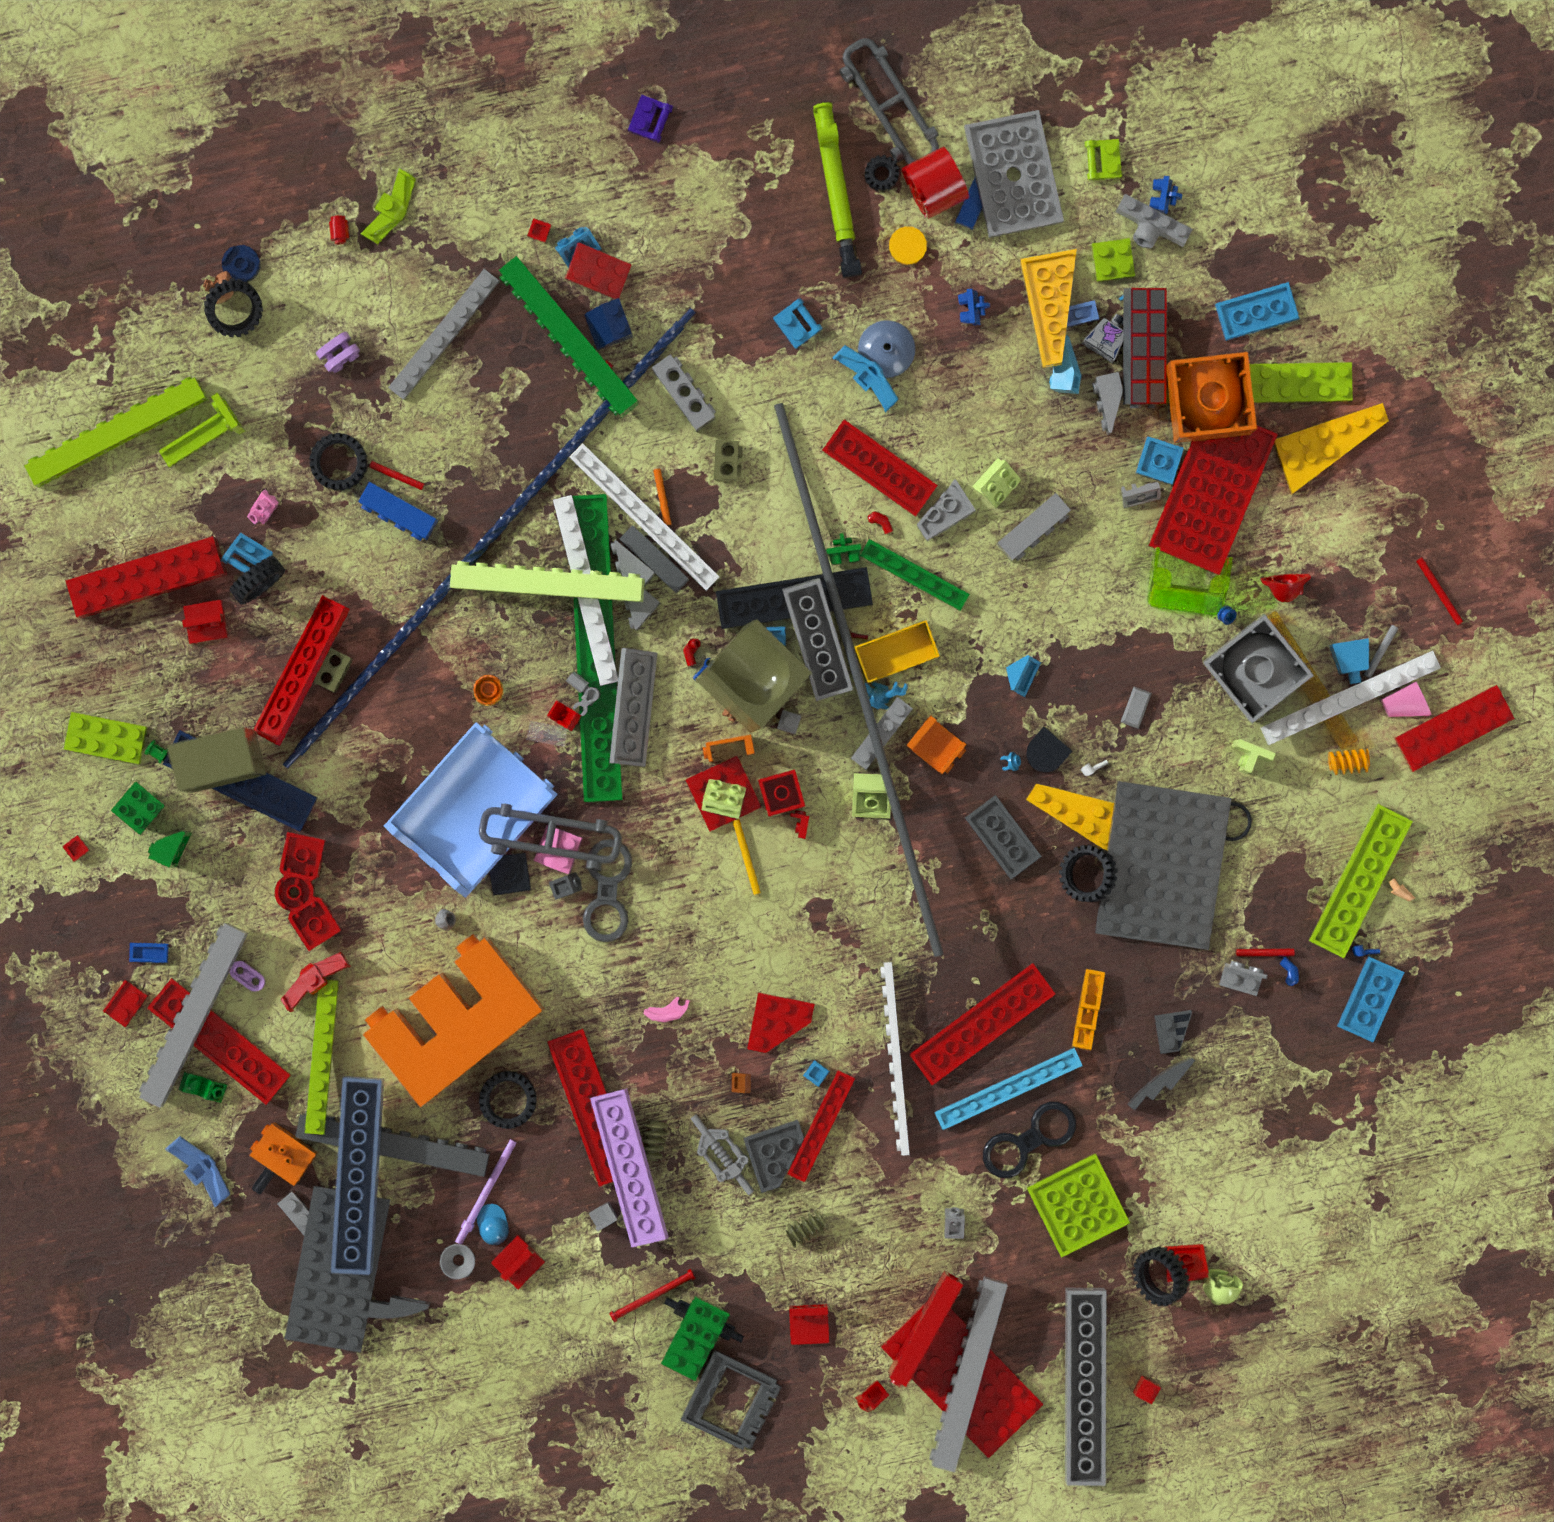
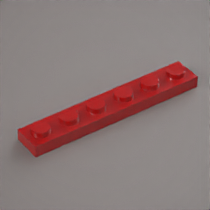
M837 1070L791 1164L788 1175L805 1183L855 1080L854 1077Z

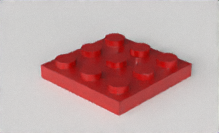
M738 756L685 779L709 832L737 819L701 810L709 779L737 784L746 788L739 818L762 808Z

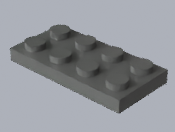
M996 795L965 817L966 821L1010 879L1042 857Z

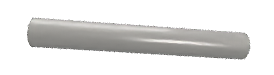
M1391 625L1370 662L1369 669L1364 673V676L1367 678H1371L1398 630L1396 626Z

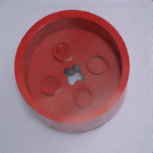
M944 146L902 168L907 186L909 185L913 199L925 218L930 219L969 199L964 179L954 159Z

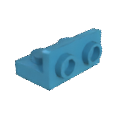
M587 227L576 229L573 232L574 235L568 239H561L555 247L568 268L578 243L598 251L601 250L600 245Z

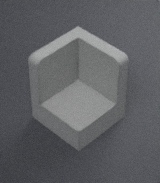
M609 1201L589 1213L596 1225L597 1232L618 1220Z

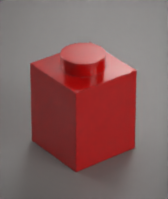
M1141 1375L1133 1393L1138 1398L1152 1405L1161 1387L1156 1382Z

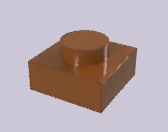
M732 1073V1092L751 1093V1074Z

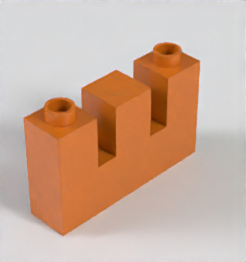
M472 934L456 947L461 957L454 961L455 964L483 998L473 1007L467 1004L444 973L438 974L409 997V1000L437 1034L429 1042L425 1043L398 1008L388 1013L384 1006H381L365 1019L370 1029L363 1034L420 1107L545 1009L489 937L479 941Z

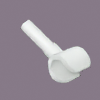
M1105 760L1093 767L1088 763L1081 768V771L1085 776H1089L1099 768L1108 765V761Z

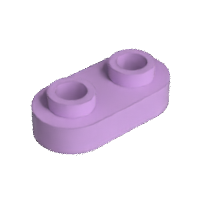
M244 961L234 962L230 970V975L233 979L254 992L261 990L265 986V977ZM238 967L243 968L242 974L237 972ZM254 978L259 980L258 985L253 984Z

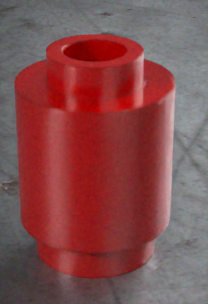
M337 215L330 217V240L335 242L336 245L346 244V241L350 239L346 216Z

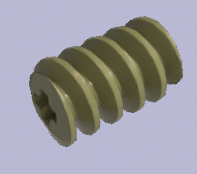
M647 1119L650 1123L644 1124V1127L649 1130L642 1133L647 1136V1139L641 1140L646 1144L643 1147L647 1160L658 1161L656 1159L663 1156L658 1151L664 1150V1147L660 1144L665 1143V1139L661 1136L667 1135L663 1128H668V1124Z
M815 1210V1217L808 1213V1220L802 1216L801 1224L794 1220L795 1227L788 1223L786 1233L795 1248L796 1241L803 1244V1237L809 1241L810 1234L817 1237V1230L824 1234V1227L827 1230L828 1228L820 1212Z

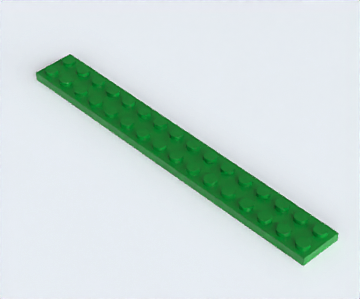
M607 494L572 496L591 571H601L602 575L609 576L611 565ZM573 597L577 674L589 683V687H596L600 692L599 699L592 706L589 705L588 712L580 718L584 802L623 800L621 764L609 763L617 682L600 686L579 600L577 597ZM599 599L616 666L612 600ZM578 692L579 702L583 700L581 698L584 695L583 692ZM579 706V714L581 715L584 708Z

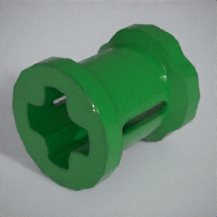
M152 740L144 754L152 756L158 760L159 764H162L168 754V749H164L156 744L155 740Z

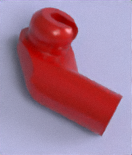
M877 511L868 515L869 523L880 524L885 535L893 532L887 515Z
M697 638L690 639L683 649L687 667L696 665L694 654L701 646V642Z

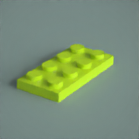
M71 712L64 750L140 764L148 727Z

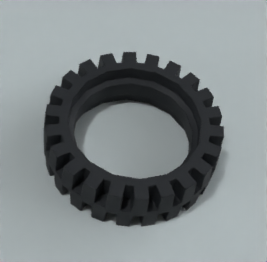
M230 278L229 281L226 279L222 280L221 284L216 283L215 288L211 287L210 293L206 295V301H204V312L209 324L216 332L232 338L234 335L241 337V334L247 335L249 330L253 331L255 329V325L258 326L260 323L259 319H262L263 306L259 294L252 285L246 281L243 282L241 279L236 281L234 278ZM240 291L250 298L252 303L251 313L243 322L227 325L217 318L215 305L218 299L225 293Z
M328 434V436H324L320 441H317L315 447L311 450L312 453L309 458L311 472L315 479L326 488L336 491L351 489L363 479L367 471L368 461L364 448L355 438L347 434ZM342 443L348 445L357 456L355 471L344 480L328 478L320 467L322 453L333 444Z
M269 556L244 572L233 583L230 592L241 605L249 603L272 587L283 576L285 569L275 556Z
M1080 845L1075 847L1074 850H1070L1068 852L1069 855H1065L1063 858L1065 861L1060 864L1062 870H1059V874L1062 875V878L1059 879L1063 883L1062 888L1067 890L1066 893L1072 896L1071 898L1082 902H1097L1100 899L1106 898V895L1112 892L1111 889L1115 887L1114 881H1117L1118 878L1115 876V873H1118V869L1114 867L1116 862L1112 861V855L1108 854V851L1094 845ZM1085 855L1097 857L1104 867L1102 884L1093 892L1079 890L1073 880L1074 865L1080 857Z
M504 1071L490 1077L483 1085L479 1095L480 1110L489 1123L503 1129L516 1128L527 1122L534 1113L537 1102L535 1088L531 1081L524 1075L514 1071ZM504 1081H512L519 1084L524 1089L527 1097L524 1111L519 1116L511 1119L496 1115L489 1103L493 1087Z
M1154 1247L1147 1250L1136 1259L1137 1262L1133 1265L1135 1267L1133 1274L1136 1275L1133 1279L1138 1281V1284H1136L1137 1289L1141 1288L1140 1294H1145V1299L1147 1301L1151 1300V1304H1157V1306H1168L1178 1301L1187 1292L1188 1289L1186 1288L1189 1287V1283L1186 1282L1189 1280V1275H1185L1188 1271L1187 1268L1182 1267L1184 1265L1183 1260L1179 1262L1178 1259L1180 1257L1177 1254L1173 1256L1174 1251H1168L1166 1247ZM1152 1259L1160 1261L1170 1272L1173 1280V1290L1171 1293L1168 1294L1161 1291L1152 1281L1149 1273V1263Z

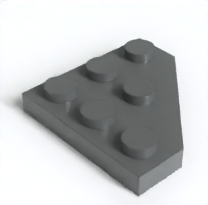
M798 1119L743 1137L761 1193L781 1186L804 1139Z

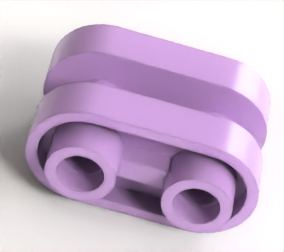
M347 331L336 336L315 353L320 360L327 359L328 362L324 366L329 373L332 371L337 373L348 360L352 362L359 357L360 349L357 345H349L347 343L351 339ZM342 347L343 351L334 357L332 353Z

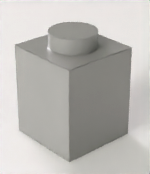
M783 710L777 729L796 735L801 715Z

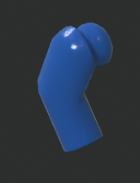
M1285 957L1279 964L1288 971V977L1285 980L1286 984L1294 986L1299 981L1298 968Z

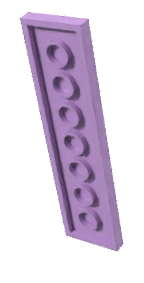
M627 1088L590 1098L631 1247L668 1239V1233Z

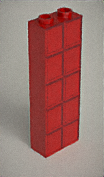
M945 1270L888 1370L890 1382L894 1385L907 1387L963 1287L962 1280Z

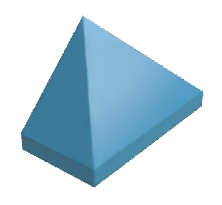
M1027 655L1007 666L1006 670L1011 690L1025 697L1041 662Z

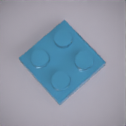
M1147 436L1135 474L1172 485L1184 448Z

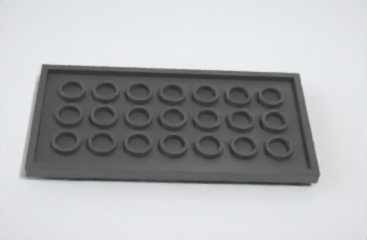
M314 1186L285 1339L361 1353L390 1199L377 1197L373 1272L370 1275L331 1273L336 1189Z

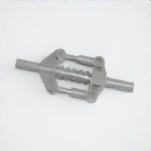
M697 1114L690 1119L701 1132L697 1153L699 1156H703L709 1163L708 1166L716 1175L717 1180L723 1182L735 1177L747 1195L753 1193V1188L741 1174L745 1164L748 1163V1156L744 1155L737 1144L733 1143L729 1137L728 1130L707 1129ZM726 1139L738 1160L733 1163L732 1158H729V1154H726V1150H723V1146H720V1142L716 1140ZM709 1146L718 1155V1159H721V1163H724V1167H727L725 1170L721 1171L714 1161L712 1162L706 1154Z

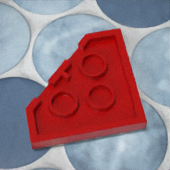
M758 992L747 1049L767 1053L811 1023L815 1004Z

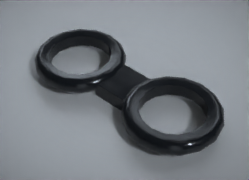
M1047 1102L1040 1105L1034 1111L1031 1118V1128L1020 1135L1000 1133L992 1136L986 1142L983 1149V1162L986 1169L996 1177L1012 1178L1024 1170L1028 1161V1153L1041 1144L1048 1147H1059L1066 1144L1076 1131V1118L1073 1111L1063 1103ZM1051 1109L1062 1111L1068 1119L1067 1132L1058 1139L1045 1137L1039 1129L1041 1115ZM1010 1141L1019 1148L1020 1160L1013 1169L1000 1170L992 1164L990 1153L998 1142Z

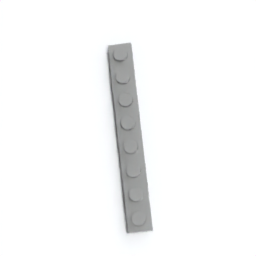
M483 269L388 388L405 400L497 286L499 280Z

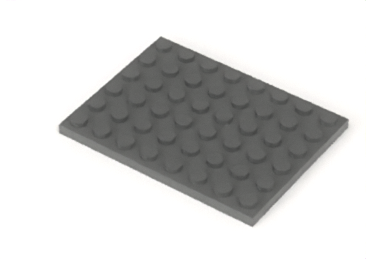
M1117 781L1107 851L1108 854L1112 855V861L1116 862L1114 867L1118 869V873H1115V876L1118 878L1117 881H1114L1115 887L1111 889L1112 892L1106 895V898L1099 901L1095 933L1209 950L1231 798Z

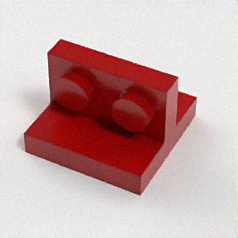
M222 600L183 606L185 620H182L183 628L187 629L189 644L228 638Z
M517 1235L491 1264L501 1273L500 1277L505 1282L508 1280L515 1288L519 1289L546 1261Z
M1203 1244L1165 1246L1168 1248V1251H1174L1173 1256L1177 1254L1180 1257L1178 1259L1179 1262L1183 1260L1184 1265L1182 1267L1187 1268L1188 1271L1185 1275H1189V1280L1187 1281L1204 1280L1205 1277H1208L1209 1272ZM1167 1269V1282H1173L1171 1274Z

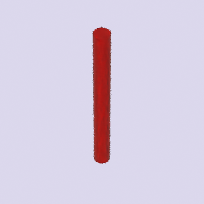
M1423 557L1416 560L1456 625L1463 622L1462 618Z

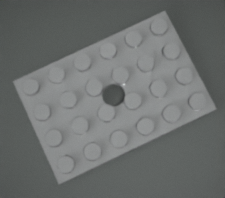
M1039 110L964 126L989 238L1064 222ZM1015 167L1020 171L1021 177L1018 181L1013 182L1007 178L1006 172L1009 168Z

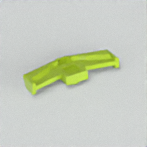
M398 169L391 196L385 192L383 193L374 208L380 214L361 232L362 236L378 244L400 221H403L407 214L416 178L404 170Z

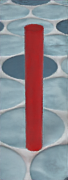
M374 461L370 463L369 468L419 490L424 488L425 483Z
M1294 948L1236 949V957L1295 955Z

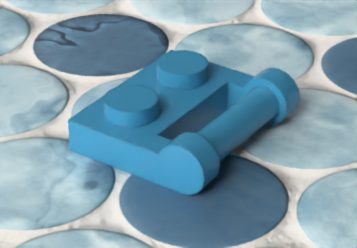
M801 298L773 317L775 323L795 349L823 329L805 308ZM797 309L811 327L808 333L793 314L794 310Z
M240 532L223 555L221 561L225 564L229 563L244 573L250 567L232 557L234 553L255 565L263 559L273 556V552Z

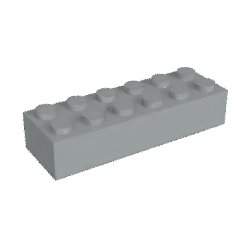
M813 579L782 589L805 666L812 672L809 679L816 701L853 690L820 579Z

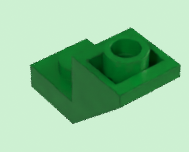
M184 1072L178 1090L221 1103L227 1084L198 1074Z

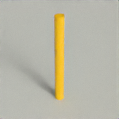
M740 819L732 822L753 895L759 894L761 891Z

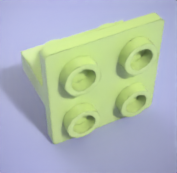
M997 459L973 485V488L997 508L1010 492L1016 488L1021 479L1005 460Z
M709 779L701 810L739 819L746 788L737 784Z

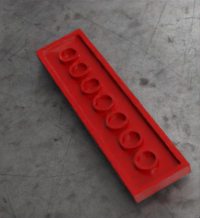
M323 595L321 596L253 729L256 730L259 736L278 746L281 745L347 617L349 608Z
M1032 963L909 1055L931 1085H934L1053 997L1055 992Z
M171 978L147 1009L173 1029L175 1026L174 1018L178 1012L181 1013L184 1007L182 1002L185 996L190 995L191 992L174 978ZM211 1009L193 1046L267 1105L291 1074Z
M584 1028L549 1040L547 1044L598 1186L600 1187L613 1182L590 1098L607 1094Z

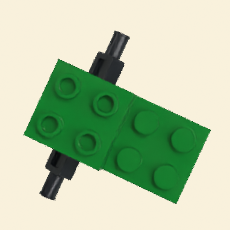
M696 1295L691 1304L681 1299L676 1302L668 1297L664 1302V1305L674 1309V1314L683 1319L661 1364L696 1381L719 1336L728 1341L732 1338L742 1343L745 1337L734 1331V1326L726 1323L730 1312Z

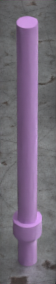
M509 1140L467 1220H464L462 1223V1229L455 1240L458 1244H463L468 1232L472 1231L473 1223L517 1143L516 1141Z

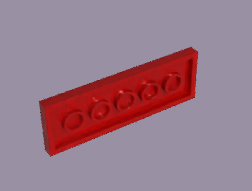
M845 419L822 449V452L914 517L917 516L938 486Z
M1495 685L1394 739L1409 768L1414 772L1515 718L1498 685Z

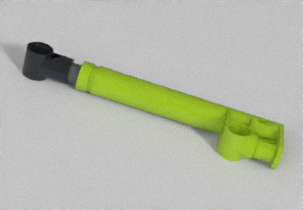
M826 102L813 106V113L836 241L841 244L839 252L842 258L840 262L843 278L862 275L860 259H857L856 245H853L852 241L855 239V233L853 231V222L839 150L838 130L833 119V105L831 102Z

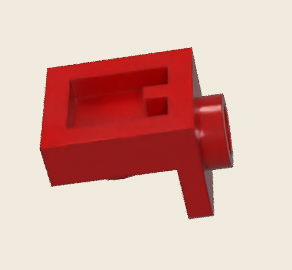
M795 810V813H790V817L801 819V823L797 822L795 833L798 834V838L806 839L810 816H806L805 811Z
M876 1380L864 1392L857 1395L855 1399L862 1410L870 1412L879 1406L889 1394L879 1381Z

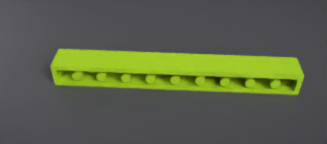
M187 377L181 381L182 384L166 388L164 390L165 393L159 396L157 394L147 398V402L131 406L130 411L114 415L113 420L109 422L102 421L96 425L97 428L81 432L79 434L80 437L74 440L72 438L62 442V446L57 449L55 447L45 451V455L29 459L28 464L24 465L34 486L40 488L206 402L208 398L198 379Z

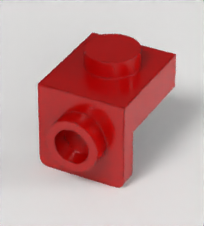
M555 701L547 717L572 732L581 715L561 702Z

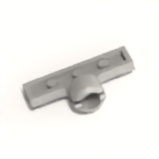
M1127 194L1123 196L1116 210V213L1138 224L1133 239L1137 245L1143 248H1152L1159 236L1184 247L1192 231V228Z

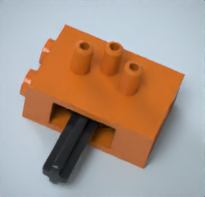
M277 1123L267 1124L261 1132L263 1134L261 1140H256L250 1148L252 1150L250 1156L266 1167L252 1187V1190L258 1194H262L275 1173L295 1186L319 1153Z

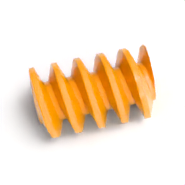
M1354 749L1351 750L1350 754L1347 750H1344L1343 754L1340 751H1336L1335 756L1333 752H1329V770H1333L1335 775H1338V770H1341L1342 774L1345 775L1346 769H1349L1350 774H1353L1354 768L1360 773L1361 768L1364 767L1365 772L1368 773L1370 767L1368 749H1366V752L1363 749H1359L1358 754Z

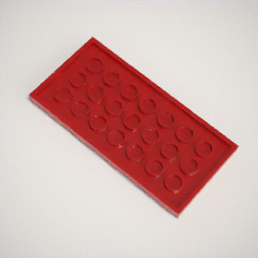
M1257 425V429L1250 435L1191 441L1148 547L1219 576L1278 434Z
M925 1304L881 1346L893 1360L896 1358ZM951 1308L911 1378L942 1411L947 1409L948 1404L945 1403L948 1392L951 1393L953 1385H950L953 1373H957V1357L962 1355L964 1349L961 1347L962 1339L964 1336L967 1337L969 1329H966L967 1324ZM989 1349L965 1434L988 1459L1044 1405L991 1349Z

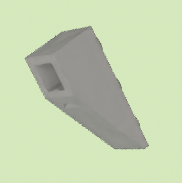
M1119 372L1098 376L1094 379L1095 382L1092 383L1094 394H1098L1099 401H1097L1098 412H1102L1103 415L1101 426L1107 435L1112 433L1123 392Z

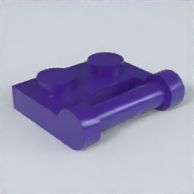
M641 94L628 132L660 143L662 138L660 135L669 113L673 110V106ZM657 108L661 109L662 112L654 132H648Z

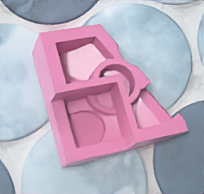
M1417 682L1380 700L1388 717L1432 715Z

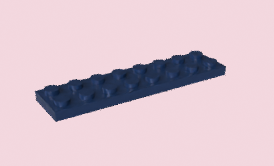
M179 730L173 744L196 739V737ZM168 752L163 765L172 769ZM267 772L264 776L211 788L299 832L302 831L318 797Z

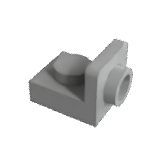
M957 1207L945 1208L944 1237L964 1239V1209Z

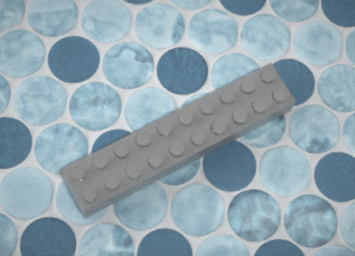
M1065 1287L1066 1485L1106 1486V1290L1104 1288Z

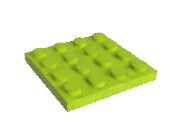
M1095 1153L1026 1187L1061 1258L1130 1224Z

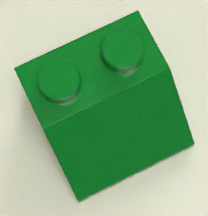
M181 831L156 840L149 847L148 853L150 855L148 858L168 868H176L192 832Z

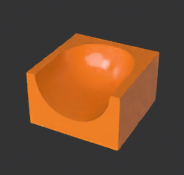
M1248 352L1172 360L1166 366V379L1174 443L1250 435L1257 429Z

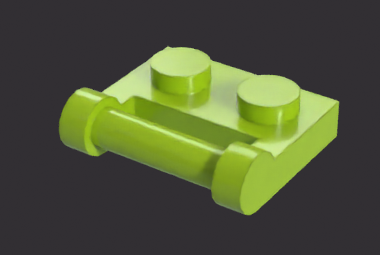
M1119 139L1085 141L1089 169L1087 180L1121 178ZM1095 148H1100L1102 173L1096 172Z

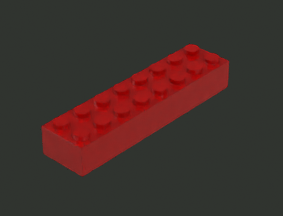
M212 536L65 581L77 618L82 619L228 574L225 564L221 561L222 554L217 538Z

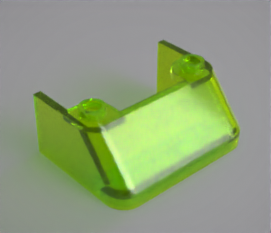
M1156 547L1153 550L1147 591L1148 604L1153 608L1211 616L1218 615L1219 610L1224 607L1228 593L1233 557L1226 559L1223 575L1213 577L1210 581L1209 589L1171 584V572L1166 568L1158 567L1160 548Z

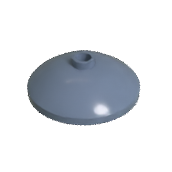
M888 320L879 321L870 325L861 335L858 353L870 361H876L883 368L885 378H892L902 374L910 367L915 356V342L908 329L900 323ZM889 344L891 349L885 350L883 346Z

